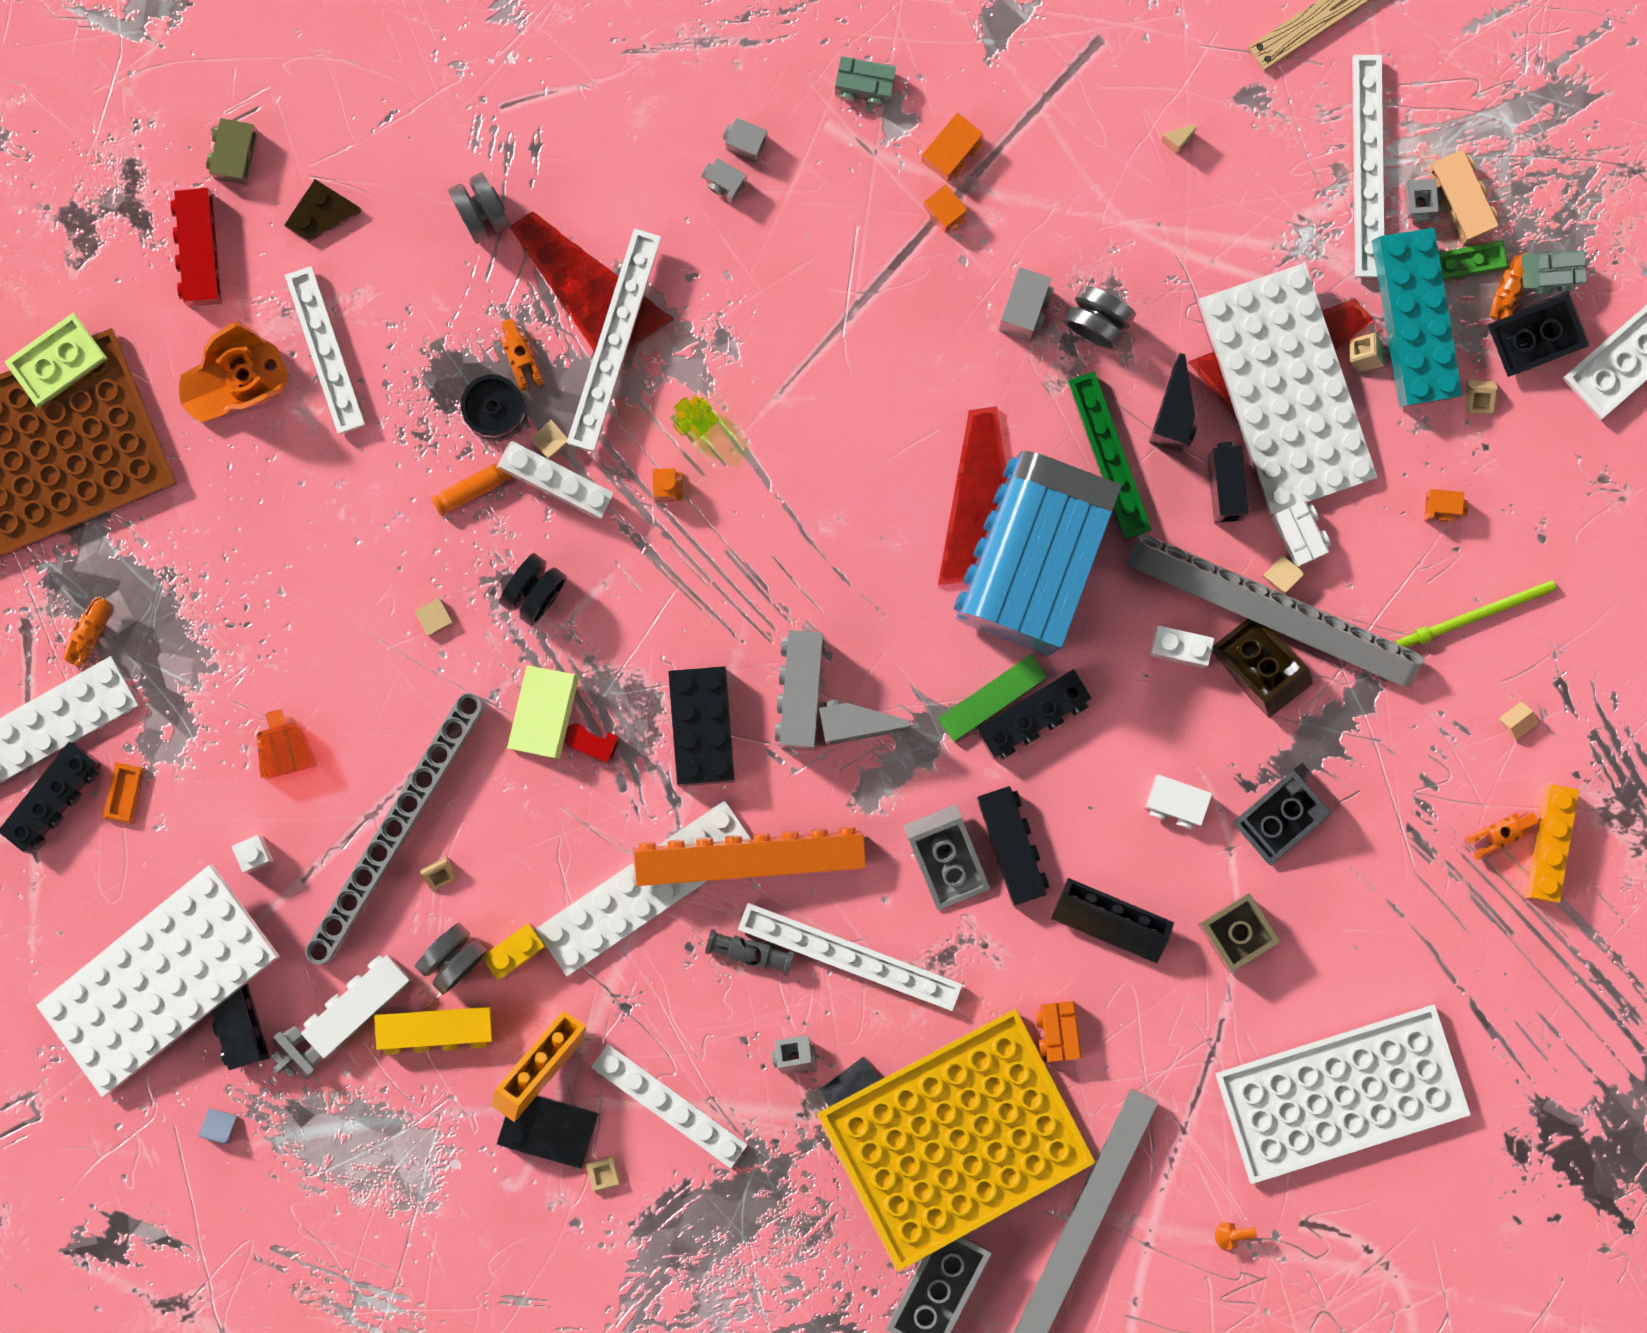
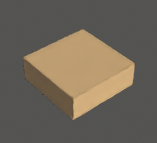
M440 598L414 611L428 637L453 624Z
M614 1157L586 1164L593 1192L621 1185Z

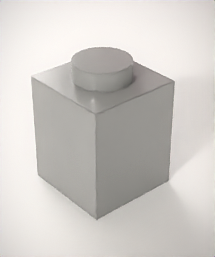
M736 117L733 125H727L722 139L726 140V150L757 162L768 134L766 129Z

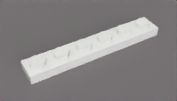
M312 266L286 274L285 278L337 433L341 435L365 427L366 425Z
M607 1044L591 1066L596 1072L729 1168H732L747 1147V1143L611 1045Z

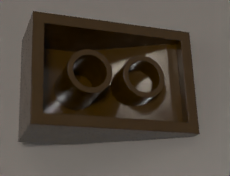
M1248 618L1212 646L1214 655L1251 701L1268 718L1272 717L1313 684L1309 668L1268 627Z

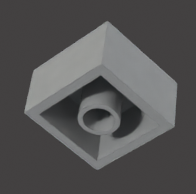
M1019 267L998 331L1031 341L1033 334L1039 335L1045 314L1041 313V309H1048L1054 287L1049 286L1051 277Z

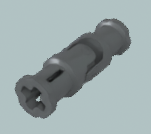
M711 929L705 954L708 955L712 952L726 956L730 961L740 960L746 965L765 970V968L781 971L784 976H788L794 956V951L790 950L787 953L776 950L769 944L753 940L745 941V939L736 935L729 937L718 934L714 929ZM759 948L761 951V958L757 961H754Z

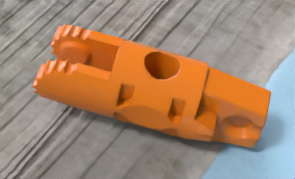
M1523 254L1513 258L1498 286L1489 315L1495 321L1513 314L1519 305L1525 290L1522 273L1524 272L1522 269Z
M513 318L503 321L501 328L505 337L500 338L520 392L527 390V383L522 371L528 368L534 383L537 386L544 384L524 331L518 332ZM521 352L523 356H518L515 353Z
M99 596L91 601V604H89L86 612L82 613L69 637L62 659L74 666L80 667L93 649L105 626L104 621L111 608L109 601Z
M1516 812L1493 825H1489L1465 837L1467 844L1475 843L1480 838L1486 836L1490 846L1481 848L1473 854L1477 861L1527 836L1528 834L1525 829L1539 821L1534 812L1519 818ZM1501 829H1504L1506 832L1505 838L1501 835Z

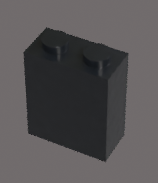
M1234 442L1218 443L1217 447L1213 448L1207 456L1214 523L1243 521L1249 514L1242 445L1234 446Z

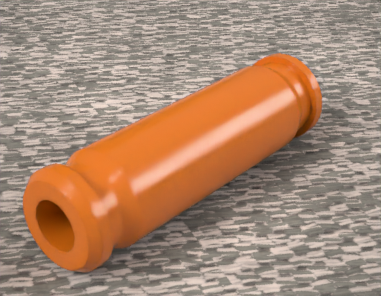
M498 463L492 464L442 490L440 494L433 495L431 500L440 516H444L446 512L453 511L499 487L506 480H512L513 476L497 469Z

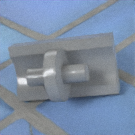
M296 1026L285 1031L283 1034L278 1032L273 1037L272 1042L283 1053L285 1058L278 1051L273 1053L271 1057L277 1065L272 1071L277 1075L283 1070L290 1078L296 1073L289 1065L292 1063L307 1080L313 1075L314 1068L321 1061V1055L313 1047L309 1048L302 1055L296 1050L295 1047L304 1040L303 1035Z

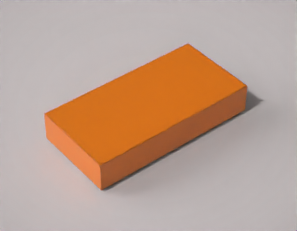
M115 762L103 818L133 824L145 768Z

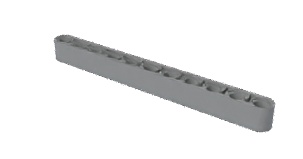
M1140 535L1128 559V563L1133 568L1398 685L1412 687L1425 662L1424 658L1413 650L1153 536Z
M465 693L457 699L312 936L305 950L306 957L311 963L326 965L333 960L484 711L482 700L475 694ZM467 700H475L477 703L476 711L472 714H465L463 704ZM453 724H460L462 727L461 736L451 739L448 735L449 727ZM439 748H444L447 751V759L442 763H436L433 759L434 752ZM428 772L432 776V783L429 787L422 788L419 786L418 778L422 773ZM408 797H414L417 800V808L413 812H406L403 808V803ZM394 821H399L402 825V832L397 837H392L388 832L389 825ZM384 846L387 849V857L383 861L378 862L375 860L373 852L376 847ZM364 870H369L372 874V881L367 886H362L358 880L359 874ZM348 895H354L357 899V906L351 911L346 910L343 903ZM338 919L342 924V930L338 935L334 936L329 932L328 926L332 920ZM318 944H323L327 949V955L322 960H317L314 956L313 951Z
M1133 1088L1129 1091L1013 1333H1048L1158 1103L1157 1100Z

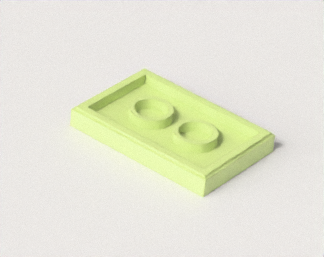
M73 312L7 359L5 364L36 407L41 408L104 363L108 358Z
M527 665L507 746L508 749L560 759L579 680L578 675Z

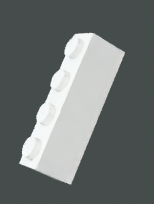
M513 441L508 443L496 467L595 519L602 518L614 492Z
M381 955L377 956L368 964L367 967L370 970L363 977L359 974L347 983L346 987L348 990L341 997L338 994L334 995L325 1004L327 1009L320 1016L315 1013L303 1024L306 1029L301 1034L323 1059L329 1058L413 981L390 955H386L383 958Z

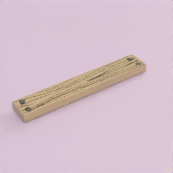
M1317 0L1251 44L1248 50L1261 69L1265 71L1370 0Z

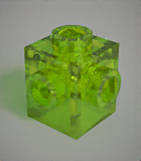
M697 395L690 399L684 396L673 406L676 412L669 417L674 422L673 427L682 436L686 435L691 442L700 439L719 421L711 411L712 406L703 397L699 398Z

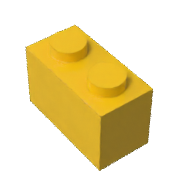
M527 923L481 958L496 979L501 981L547 948V946L533 926Z

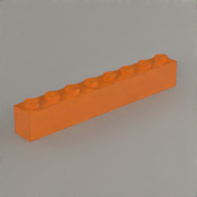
M841 827L839 832L828 833L827 829L810 830L808 835H799V831L782 832V837H771L770 833H758L753 835V839L743 840L741 835L726 836L725 841L713 842V838L706 837L698 838L696 843L685 844V840L667 841L665 846H656V842L639 843L638 848H632L634 882L636 886L866 868L864 834L861 831H856V827Z

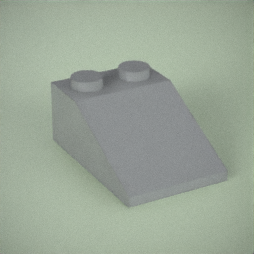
M841 699L824 702V707L819 708L826 746L910 730V721L850 703L841 704Z
M957 804L903 825L937 910L991 890Z

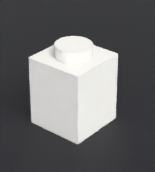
M255 835L231 846L242 873L249 874L274 862L264 837L261 835Z

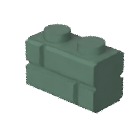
M841 56L835 83V94L840 95L839 98L841 100L855 102L856 98L867 100L868 105L883 107L884 103L890 104L896 66Z
M1566 250L1523 254V287L1534 288L1535 293H1551L1552 287L1557 286L1558 291H1574L1575 285L1586 283V269L1584 268L1586 265L1585 251Z

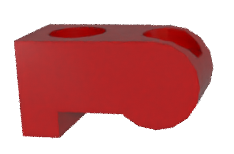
M575 723L567 726L564 742L571 749L610 765L621 738L607 732L605 739L589 733L585 727Z

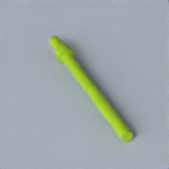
M1553 580L1429 628L1426 626L1414 630L1413 634L1397 639L1394 643L1406 648L1416 644L1420 646L1432 642L1434 637L1557 590Z

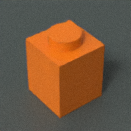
M947 184L924 201V209L944 233L950 229L955 231L966 222L964 217L967 216V208Z

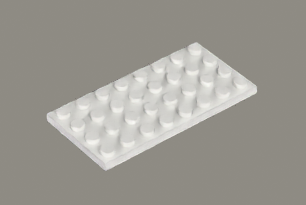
M1306 263L1197 299L1269 515L1283 511L1300 502H1309L1378 478Z
M208 865L36 1006L100 1096L106 1097L280 956L214 865Z
M1435 1004L1215 1073L1250 1184L1471 1115Z

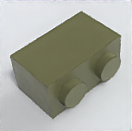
M220 118L219 126L215 125L212 134V142H215L213 153L208 154L206 168L209 169L213 179L247 185L258 133L254 124Z

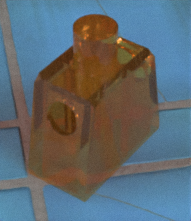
M282 709L266 713L269 729L257 732L261 779L268 780L318 766L299 723L292 722L286 724Z

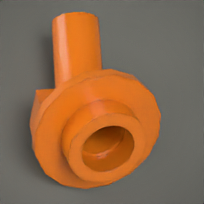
M1220 1223L1215 1232V1241L1223 1251H1231L1238 1248V1241L1257 1239L1255 1227L1236 1229L1235 1223Z

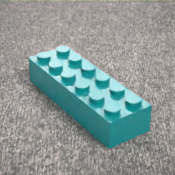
M1435 227L1379 236L1371 240L1399 408L1463 396Z

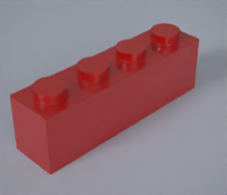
M208 187L174 191L175 199L170 201L172 216H176L177 227H173L174 243L179 245V255H175L176 270L181 272V282L177 283L179 299H183V302L188 307L222 304L213 194Z

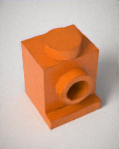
M676 468L653 469L654 501H683V473L676 472Z
M1430 489L1426 492L1424 521H1431L1434 516H1438L1437 520L1442 522H1454L1455 518L1460 516L1467 517L1468 500H1464L1465 492Z

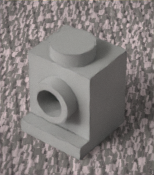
M718 158L713 164L708 163L701 175L706 180V183L709 184L708 189L719 196L726 194L727 202L730 204L734 203L747 182L746 174Z
M1436 178L1408 180L1403 186L1407 218H1414L1415 223L1430 222L1431 217H1435L1439 212ZM1420 199L1424 202L1425 206L1417 207L1415 201Z
M809 1035L775 1041V1050L771 1052L774 1068H778L782 1074L817 1070L814 1042ZM794 1054L799 1055V1059L791 1060V1057Z

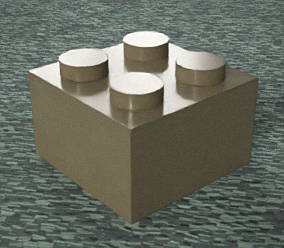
M1250 893L1241 896L1198 923V926L1228 973L1234 972L1281 942Z

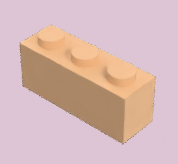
M1460 150L1433 162L1428 171L1432 179L1436 178L1438 193L1462 244L1464 245L1494 232L1499 226L1497 223L1499 222V216L1493 206L1490 207L1485 198L1487 190L1483 182L1478 181L1473 172L1475 171V165L1469 155L1466 156L1464 150Z

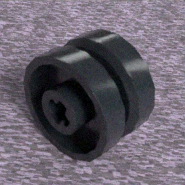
M487 374L476 378L466 387L461 397V412L464 421L476 436L486 441L500 442L511 438L521 429L525 421L526 405L519 389L511 380L501 375ZM498 404L497 410L493 412L489 411L488 408L490 405H493L495 407Z
M532 553L521 564L506 585L498 602L511 612L517 610L522 605L519 618L530 626L535 625L551 607L567 580V575L555 567L549 569L544 574L547 561L536 553Z

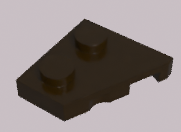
M314 179L284 226L307 242H311L321 236L324 231L331 230L340 225L341 221L353 214L354 216L359 214L361 208Z

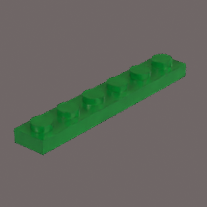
M1095 371L1068 380L1069 389L1101 477L1122 485L1113 511L1124 541L1151 532L1149 520Z

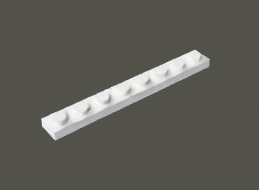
M1353 55L1355 278H1378L1371 240L1384 236L1382 55Z
M635 228L633 230L570 430L567 445L595 453L660 246L661 236Z
M750 903L747 904L738 930L950 1011H953L963 985Z

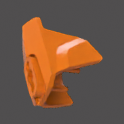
M233 322L210 337L203 348L201 364L181 374L179 381L180 402L189 415L201 423L276 398L283 393V389L288 382L289 373L277 346L261 338L255 330L239 322ZM270 362L277 363L273 371L266 370ZM249 373V377L246 380H241L243 374Z

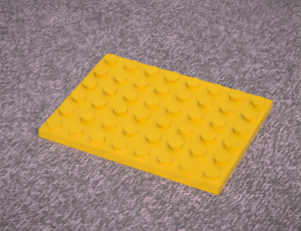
M1016 1009L1003 1014L816 1114L896 1271L908 1267L1095 1164L1083 1137Z

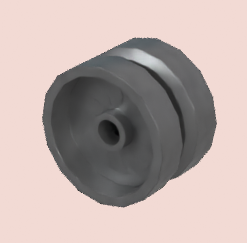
M483 172L472 176L469 180V184L475 194L470 197L465 186L460 183L447 189L475 244L489 237V232L483 222L488 219L493 230L498 233L511 227L503 211L505 208L495 188L490 186Z
M1082 285L1075 298L1079 307H1070L1063 323L1082 338L1103 348L1117 350L1124 338V334L1120 329L1130 327L1136 312L1117 297L1096 287Z
M460 922L439 936L414 966L425 977L431 976L438 969L442 968L435 976L432 984L442 995L457 985L481 961V957L488 952L479 941H472L461 950V947L468 940L470 932Z

